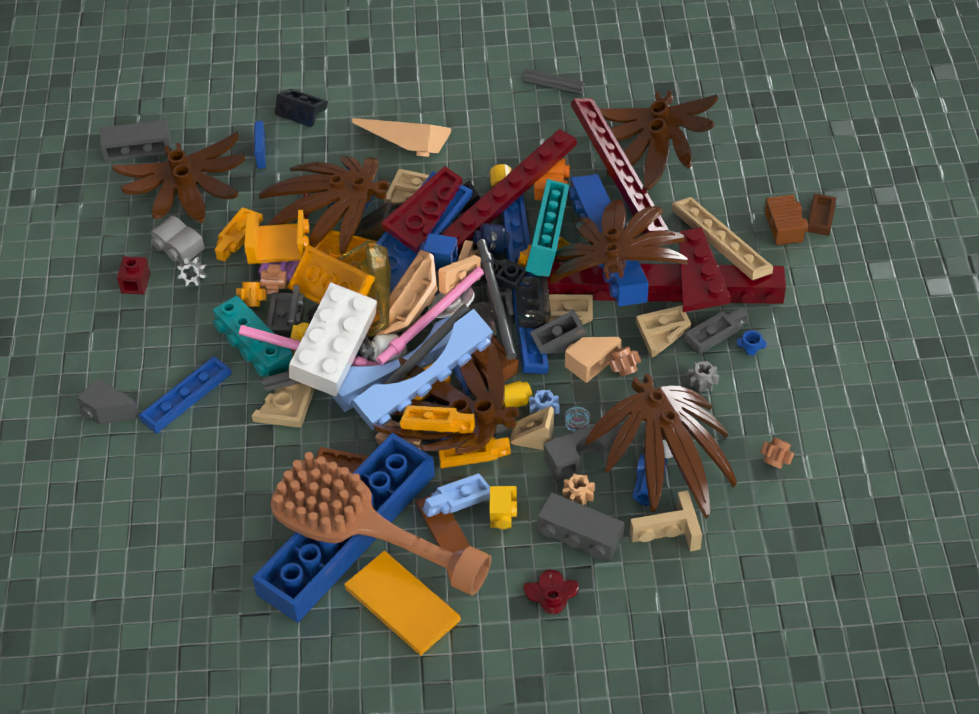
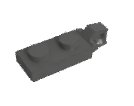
M743 307L731 314L721 311L685 332L684 340L700 355L740 331L742 326L748 322V312Z

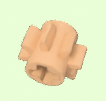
M573 474L570 480H564L562 497L584 505L587 501H593L595 483H589L588 475Z

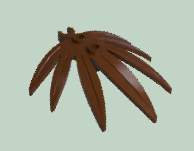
M667 90V96L661 98L658 91L655 93L656 101L651 104L650 108L599 109L604 119L625 123L610 128L617 141L628 139L642 131L624 151L631 166L641 158L650 142L644 170V188L646 191L650 190L658 182L666 168L671 139L680 163L686 169L691 168L692 151L679 127L683 126L693 132L711 130L714 127L712 120L695 115L710 109L718 101L717 94L669 106L673 102L671 91Z
M237 131L227 138L188 156L182 150L180 143H176V150L171 151L168 149V146L164 147L166 157L168 158L166 162L112 165L113 171L121 175L141 178L121 186L122 192L125 194L147 193L164 182L153 204V219L158 220L170 211L174 201V191L177 190L185 213L193 221L203 223L206 210L197 184L205 192L219 199L237 198L238 191L202 172L220 173L231 170L245 161V154L220 157L238 140L239 135Z
M340 156L342 164L349 171L324 162H309L290 167L291 172L304 171L317 174L298 176L274 184L260 192L259 199L307 193L315 194L301 198L288 205L267 226L283 225L298 219V210H303L304 215H307L336 202L324 212L316 223L309 239V246L315 248L344 215L339 237L340 252L343 256L356 232L366 203L371 200V196H375L378 199H386V190L390 189L389 182L386 180L373 182L379 168L378 158H366L363 162V167H361L357 159L351 156Z
M621 199L613 200L604 209L602 233H599L597 226L589 218L580 217L574 221L576 231L592 245L574 243L557 250L554 261H569L553 273L550 277V283L552 285L571 274L600 264H605L603 270L606 279H610L611 273L617 272L621 278L624 276L623 269L626 267L625 261L627 260L662 261L689 265L688 259L684 255L668 248L658 247L685 242L684 235L673 231H653L635 239L663 213L662 207L651 206L640 210L631 218L624 230L626 221L624 203Z
M490 343L488 354L487 379L489 393L479 371L470 359L460 369L468 389L476 400H471L447 382H440L439 380L431 385L432 389L428 394L449 406L411 400L412 406L456 408L459 413L474 414L475 428L473 433L413 431L401 429V426L373 424L374 429L388 435L394 433L399 437L409 439H441L451 437L436 443L420 445V448L423 451H440L455 448L456 453H468L476 451L489 443L495 434L497 424L504 425L507 428L516 427L515 418L519 417L518 408L507 407L502 410L505 400V382L494 343ZM399 357V363L402 366L407 360ZM416 365L407 375L413 378L425 370ZM397 411V412L394 413V414L399 415V416L402 417L404 411L401 412V413H400L399 411Z
M645 374L643 383L637 377H634L631 386L637 394L623 399L609 409L591 430L585 444L588 445L597 440L630 415L620 428L611 447L605 466V473H608L633 441L641 422L645 421L644 461L651 512L656 511L661 496L665 468L663 440H666L704 517L708 518L710 515V500L706 475L699 453L689 433L722 471L732 487L735 488L737 481L724 453L707 430L693 417L709 425L726 439L728 437L727 430L714 416L702 408L711 410L712 405L697 392L681 386H664L655 389L652 385L653 379L649 374Z

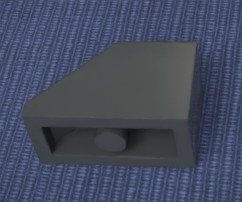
M575 310L530 332L541 354L565 353L570 344L576 343L582 337H588Z
M99 378L77 397L80 413L86 419H93L99 424L134 420L139 417L135 400Z

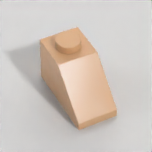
M582 337L576 343H572L567 347L565 351V367L587 383L609 365L608 360L613 359L612 352L621 348V339L619 337Z

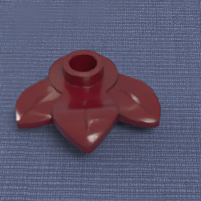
M548 569L542 572L539 582L525 583L523 589L526 597L530 601L539 602L546 613L558 614L564 610L567 600L577 595L579 586L576 580L564 581L559 571Z

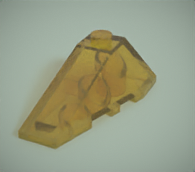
M367 240L336 259L375 277L367 294V297L377 300L376 315L366 334L368 337H372L389 327L391 267L387 248Z

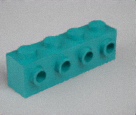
M237 295L213 309L215 318L213 324L216 330L226 335L230 345L240 350L245 361H250L261 377H268L289 370V364L293 358V352L289 348L239 335L241 325L269 333L273 332Z

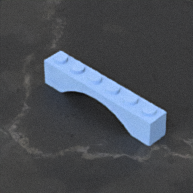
M474 309L454 323L452 334L445 350L427 370L402 382L373 384L353 400V408L372 430L374 429L373 424L385 426L391 421V416L397 411L403 412L408 405L412 404L411 400L416 396L423 397L432 389L431 385L437 380L442 382L447 379L454 367L465 365L472 358L471 354L477 350L481 352L486 349L491 343L493 331Z
M450 317L436 322L424 342L402 358L408 360ZM452 330L417 366L425 368L440 357L449 342ZM399 359L385 363L383 366H351L337 396L332 395V397L344 412L352 409L353 400L373 384H384L401 367ZM406 375L401 381L405 380L409 376Z

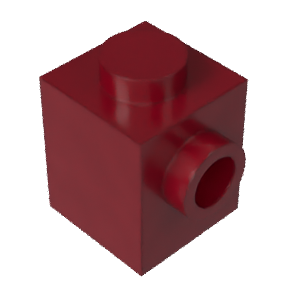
M123 256L117 275L121 294L145 295L151 274L146 257Z

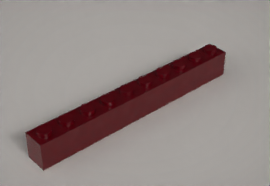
M553 262L549 277L542 276L541 300H544V294L593 295V300L616 301L615 297H611L609 284L604 282L603 270L598 268V265L571 274L551 285L550 277L560 266L566 263ZM640 264L648 281V302H682L680 264ZM718 265L731 296L730 303L784 304L786 292L784 266H773L772 274L751 280L735 265Z

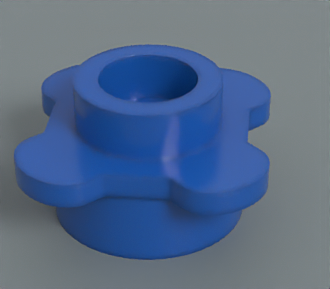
M749 330L743 334V338H738L737 345L743 347L746 354L753 356L758 350L765 349L767 342L762 340L763 337L759 332Z

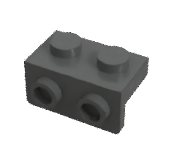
M294 285L293 293H272L267 327L276 335L291 337L293 325L302 323L300 308L305 307V295L301 294L299 285Z

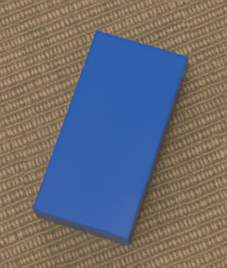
M255 121L254 154L258 169L266 168V135L263 121Z

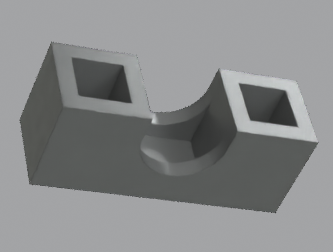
M619 424L588 445L585 444L586 439L595 425L584 429H577L571 434L560 438H553L544 443V460L556 482L569 478L573 474L577 475L580 473L581 457L579 455L583 453H594L600 457L603 464H606L613 442L621 428ZM628 448L622 455V457L627 456Z

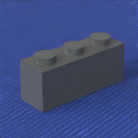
M167 119L100 127V146L104 161L165 155V146H168V149L172 151L171 134Z
M554 493L550 494L537 516V531L545 537L560 540L569 547L579 548L598 559L603 558L611 561L624 538L625 522Z

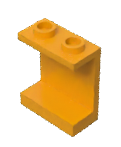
M298 210L297 224L259 226L256 213L246 214L244 248L248 264L299 261L307 245H309V237L306 236V233H310L309 219L304 218L303 210Z

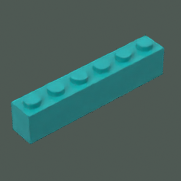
M547 179L525 269V271L531 272L536 276L547 277L550 275L555 258L569 190V184Z

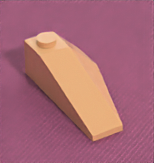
M352 118V123L407 150L416 151V156L429 157L430 153H439L451 133V128L430 124Z

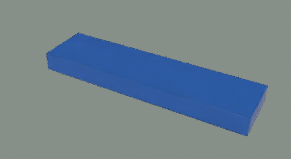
M213 356L138 415L140 421L157 434L232 374L231 369Z

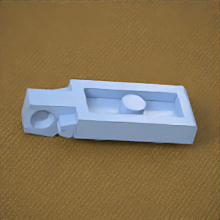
M479 473L438 487L437 491L425 500L422 510L427 517L438 515L441 511L443 514H448L490 499V486Z

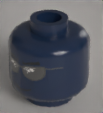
M485 223L480 226L478 231L475 230L473 244L477 245V241L480 239L486 240L488 251L492 255H501L504 250L508 249L509 232H506L504 226Z

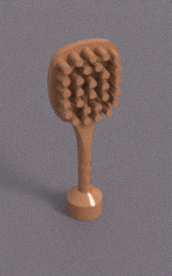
M307 452L305 460H295L293 467L284 472L283 479L277 484L271 499L272 513L283 525L303 536L321 542L338 543L351 536L360 534L390 542L446 568L451 586L471 596H474L479 591L487 577L492 561L491 555L472 546L452 553L397 527L373 509L371 491L360 480L359 474L350 473L347 467H338L336 462H326L323 456L314 459L313 453Z

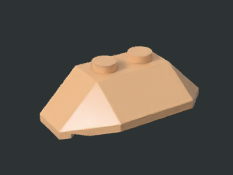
M420 250L373 319L368 330L369 333L376 336L407 331L421 318L422 312L433 302L434 294L438 290L434 257L431 253Z

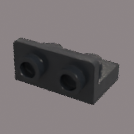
M290 88L277 94L275 115L312 127L315 123V116L327 109L328 101Z

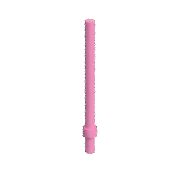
M480 267L474 269L406 332L388 343V348L376 358V361L383 366L395 354L399 355L406 348L405 345L484 274L483 270Z
M241 325L239 335L297 350L301 342ZM358 355L351 366L366 367L380 364Z

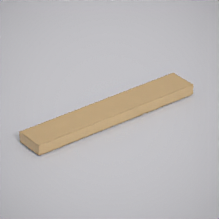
M692 197L672 203L671 210L693 229L702 227L707 241L751 280L773 273V266Z

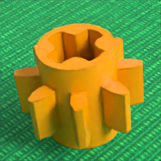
M242 282V288H236V295L248 307H259L260 300H266V289L260 288V282Z

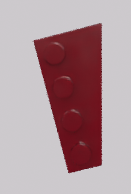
M444 166L381 223L382 229L412 251L418 253L422 242L426 241L428 234L431 233L461 187L462 178Z
M702 227L679 231L685 238V242L679 243V253L688 259L689 264H680L682 311L689 312L730 304L731 296Z

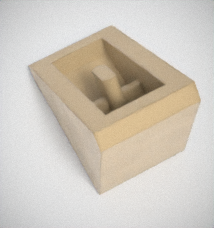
M549 406L516 421V427L512 430L509 442L512 445L544 450V443L552 439L554 432V409Z

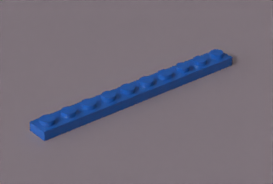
M523 194L501 213L502 226H504L506 232H509V246L506 250L507 260L516 264L519 260L520 252L526 250L530 244ZM528 272L518 287L512 289L522 373L547 374L549 369L547 354L540 353L530 333L543 325L536 278L534 274Z

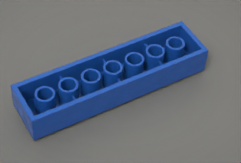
M391 433L353 474H359L360 480L371 491L373 509L392 523L435 476L434 460L432 456ZM296 532L252 577L256 595L299 623L377 538L358 534L342 542L326 543L308 538Z

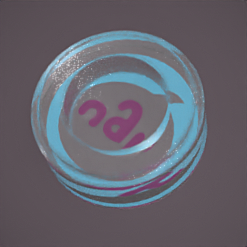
M583 407L570 408L565 413V426L572 432L589 427L590 413Z

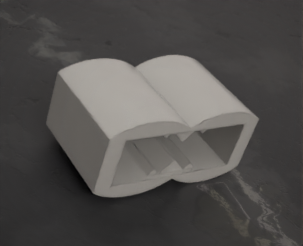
M175 216L169 217L150 231L153 238L151 240L153 246L159 251L163 250L172 261H177L183 265L185 264L184 259L186 257L191 260L205 249L200 234L186 226Z

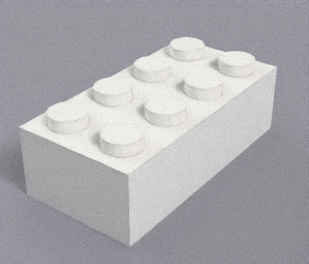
M330 283L289 364V378L336 397L376 315L377 300Z

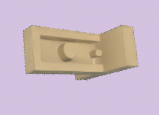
M689 491L678 492L677 511L631 519L630 537L632 543L639 541L648 542L656 538L676 537L679 534H685L689 550H700L702 532Z

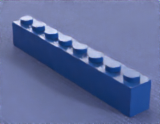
M598 174L571 177L568 199L573 201L574 213L578 214L579 218L586 217L592 220L597 226L599 233H602V215L604 209L610 203V199ZM638 260L625 261L624 276L621 278L617 272L611 273L610 279H606L603 270L605 264L598 265V268L603 270L604 282L609 284L610 295L615 297L618 306L647 303L648 281Z

